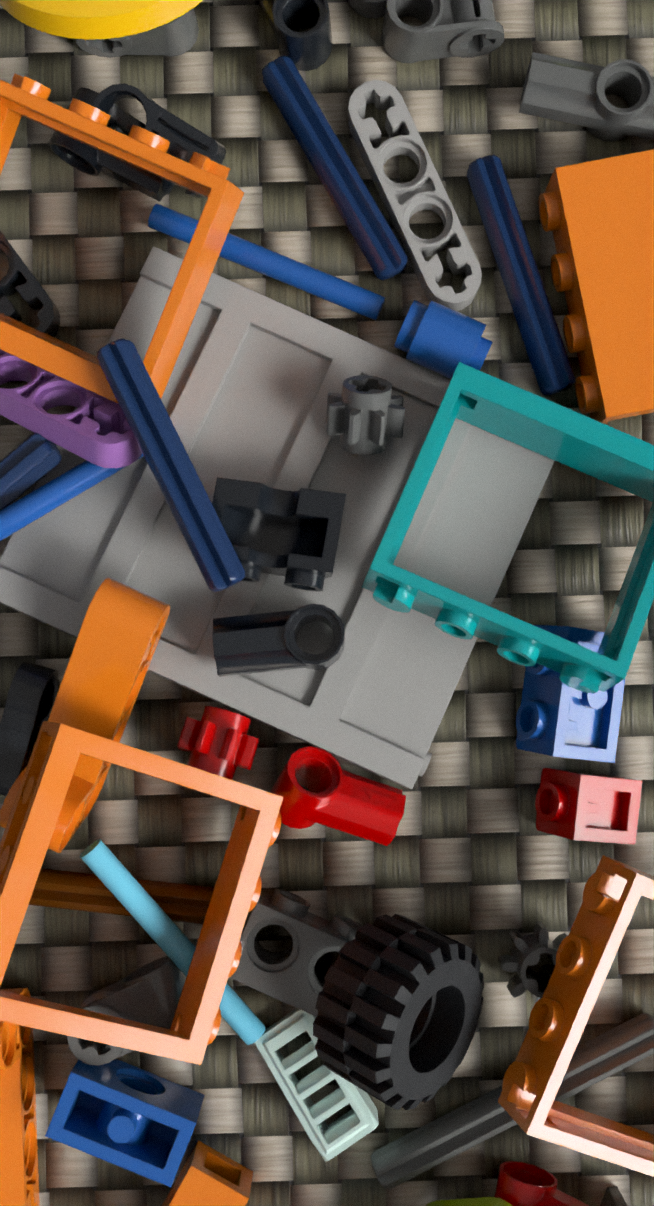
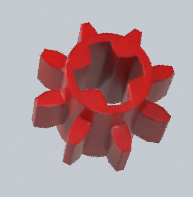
M205 706L201 721L186 717L177 747L180 750L190 752L187 762L188 766L233 780L237 767L251 770L259 738L247 735L251 719L221 708Z

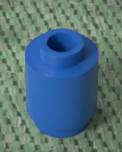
M414 300L401 326L394 347L407 353L406 360L452 379L459 362L480 371L493 341L481 337L486 324L431 300L429 305Z

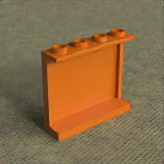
M654 149L557 167L550 178L545 192L539 196V214L544 231L553 232L557 254H553L551 257V273L556 291H565L569 315H565L563 319L565 343L570 353L577 352L582 375L576 378L575 383L579 409L582 414L589 413L590 418L603 424H607L611 420L653 413Z

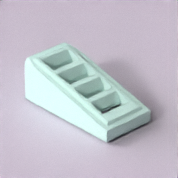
M297 1008L267 1028L254 1043L310 1140L324 1161H329L376 1129L379 1125L378 1111L367 1092L335 1074L324 1065L300 1081L297 1079L294 1072L318 1056L315 1049L318 1038L313 1036V1022L316 1016ZM307 1031L312 1040L284 1059L278 1049ZM335 1079L340 1087L314 1104L309 1096ZM350 1103L353 1109L327 1125L325 1122L327 1118Z

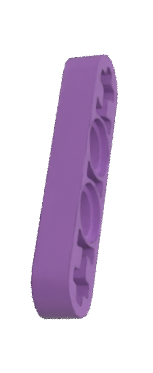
M0 349V385L11 381L28 382L22 387L13 389L0 388V415L34 433H39L45 439L97 466L121 468L139 459L142 451L118 403ZM57 406L77 407V410L67 414L47 413L49 409Z

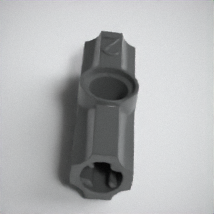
M532 52L520 99L519 113L586 126L587 130L595 138L605 142H616L626 138L628 135L654 141V77H651L649 72L640 63L633 60L619 59L603 67ZM617 95L623 98L629 108L613 106L606 96Z

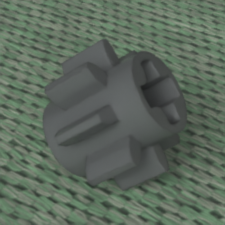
M368 375L349 377L343 381L342 394L328 393L327 434L340 435L339 445L349 453L357 455L379 454L387 449L388 436L393 438L403 437L404 397L402 395L391 396L392 384L383 378Z
M541 921L536 922L534 934L521 937L519 933L512 930L509 935L515 945L511 955L498 957V963L503 970L517 973L508 982L507 988L510 994L516 998L528 990L534 1003L541 999L556 966L557 950L562 940L567 936L566 933H563L551 941L548 930ZM545 953L551 960L552 965H543L540 970V976H533L527 965H537L540 954Z

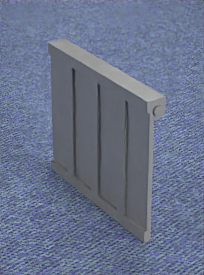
M153 246L140 272L141 276L107 344L122 338L130 340L134 343L143 362L183 259ZM212 273L161 401L211 503L217 477L259 482L268 487L286 491H298L300 488L346 494L332 577L325 578L323 591L320 592L288 587L284 585L285 576L266 573L260 574V580L257 583L240 581L225 590L211 591L143 456L11 535L0 558V604L77 638L88 607L102 582L108 577L169 604L171 607L148 668L149 672L314 747L321 748L338 758L406 789H413L417 777L423 776L430 762L432 753H429L428 750L478 637L473 636L469 640L456 638L438 629L434 624L436 619L411 609L408 613H402L388 609L373 599L374 592L362 588V584L451 379ZM368 375L383 378L392 384L391 396L402 395L404 397L403 437L393 438L388 436L387 449L379 454L357 455L349 453L340 447V435L327 434L328 393L342 394L343 381L349 377ZM456 418L393 565L491 607L555 460ZM56 445L62 459L56 467L38 481L34 490L84 462L85 459ZM308 604H321L334 610L342 620L345 630L344 650L339 660L330 667L321 670L300 668L222 677L217 675L212 637L213 618L291 611ZM313 621L307 623L300 629L297 635L298 647L302 651L314 655L324 653L331 647L334 641L332 629L323 622Z

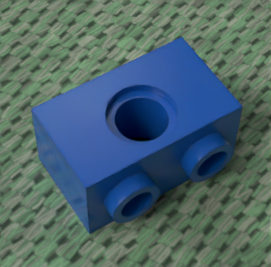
M78 1059L70 1072L45 1136L171 1187L196 1126L205 1095L118 1059L99 1066L88 1065Z

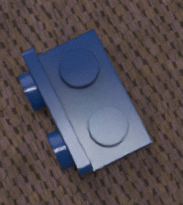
M534 625L594 652H598L605 633L570 626ZM538 663L534 666H525L521 705L516 715L517 749L554 757L615 763L625 679L605 692L598 690L597 693H586L573 689L561 682L559 679L561 673Z

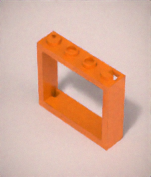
M14 73L11 84L0 80V175L20 119L23 116L208 198L143 360V364L160 398H162L244 192L227 180L230 168L212 161L207 156L193 152L189 163L167 154L170 142L161 136L136 125H132L128 136L107 127L111 117L109 114L75 98H72L69 109L48 101L51 89L26 76L22 77ZM0 313L1 350L118 403L96 356Z
M43 721L0 842V986L80 754L238 804L240 808L170 1029L0 990V1021L201 1065L207 1045L214 1041L219 1031L221 1022L219 1006L227 980L235 973L240 962L242 952L240 937L248 912L254 909L260 897L262 888L260 872L267 849L274 844L280 832L281 814L279 810L283 797L61 723Z
M602 855L596 872L585 884L583 902L571 931L559 945L556 954V966L542 998L535 1003L531 1011L529 1029L516 1060L509 1065L505 1072L498 1103L527 1135L654 1177V1134L554 1100L640 896L642 895L654 900V876Z

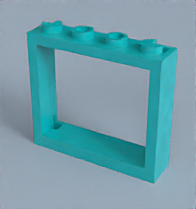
M459 362L362 584V588L374 592L373 599L388 609L402 613H408L413 609L436 619L435 626L453 637L469 640L476 636L498 646L497 653L513 663L523 666H534L538 663L561 673L559 676L560 681L573 689L586 693H597L598 690L605 692L625 679L654 600V445ZM456 418L653 502L598 652H594L393 565Z

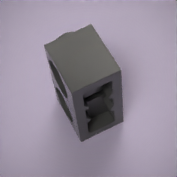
M276 888L273 895L261 891L259 900L250 912L240 937L242 946L240 962L237 970L230 978L317 1017L318 1010L315 1006L318 994L323 990L326 980L324 979L325 976L316 968L315 963L319 957L327 952H339L347 940L351 942L355 938L357 930L363 925L341 915H334L332 921H328L308 912L310 903L289 891ZM279 925L290 933L293 942L284 951L270 952L260 945L257 933L265 926Z

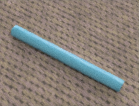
M102 840L94 841L81 853L80 858L187 977L196 947ZM226 983L219 1006L221 1017L246 1045L253 1044L262 1036L266 1027L230 985Z

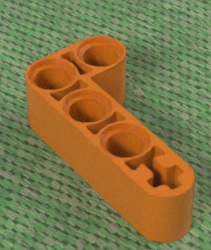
M109 577L106 578L96 591L88 607L48 722L61 723L120 743L168 619L170 605ZM80 754L48 849L61 853L95 804L108 775L111 763ZM26 768L15 780L0 810V827L6 828Z
M28 988L0 989L31 997ZM0 1021V1206H40L33 1028Z

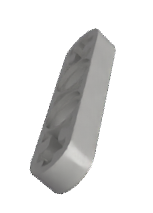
M372 80L364 82L354 90L349 100L348 125L350 133L425 296L430 302L433 300L455 311L462 310L472 303L481 284L482 272L477 257L402 95L396 87L386 81ZM374 103L379 111L388 109L386 111L385 128L389 139L382 144V133L374 118L363 119L367 104ZM397 155L408 156L417 164L419 173L416 178L408 183H395L384 173L383 166L388 159ZM421 210L433 211L443 220L444 230L436 238L421 239L414 235L410 229L409 220L412 215ZM449 244H453L454 247L448 248L445 259L451 272L454 275L465 273L467 276L463 281L461 293L456 294L451 286H444L442 288L438 286L442 278L443 266L437 254L443 251ZM433 256L429 261L424 259V257Z

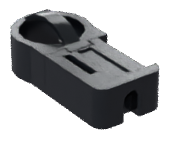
M125 83L113 84L102 90L93 102V107L109 114L112 120L131 130L132 125H136L168 140L170 145L167 154L189 163L193 152L205 155L219 164H222L225 159L226 150L222 144L162 108L146 93L134 86ZM126 97H135L145 109L146 124L116 107L115 103ZM186 190L185 192L186 194L193 196L195 198L203 197L190 190Z
M25 661L20 665L13 678L0 722V795L7 796L15 780L27 767L42 722L49 719L60 688L58 671Z

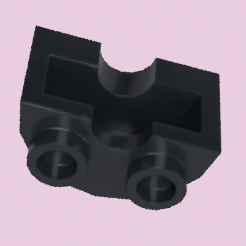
M217 477L212 505L245 570V578L241 581L257 583L260 580V574L266 573L285 576L284 585L305 591H323L325 578L332 577L346 494L300 488L298 491H286L271 488L259 482Z

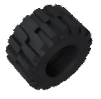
M385 914L377 917L372 925L369 923L363 925L357 930L355 938L351 942L347 940L339 951L338 959L333 966L330 965L324 978L326 980L324 988L318 994L315 1006L318 1010V1015L313 1022V1036L318 1038L315 1049L318 1057L324 1060L323 1065L391 1108L399 1110L402 1107L405 1110L416 1108L421 1101L424 1103L435 1096L441 1086L444 1087L452 1078L474 1038L484 999L481 997L484 988V975L480 972L481 963L478 956L473 954L472 949L403 915L394 914L391 917Z

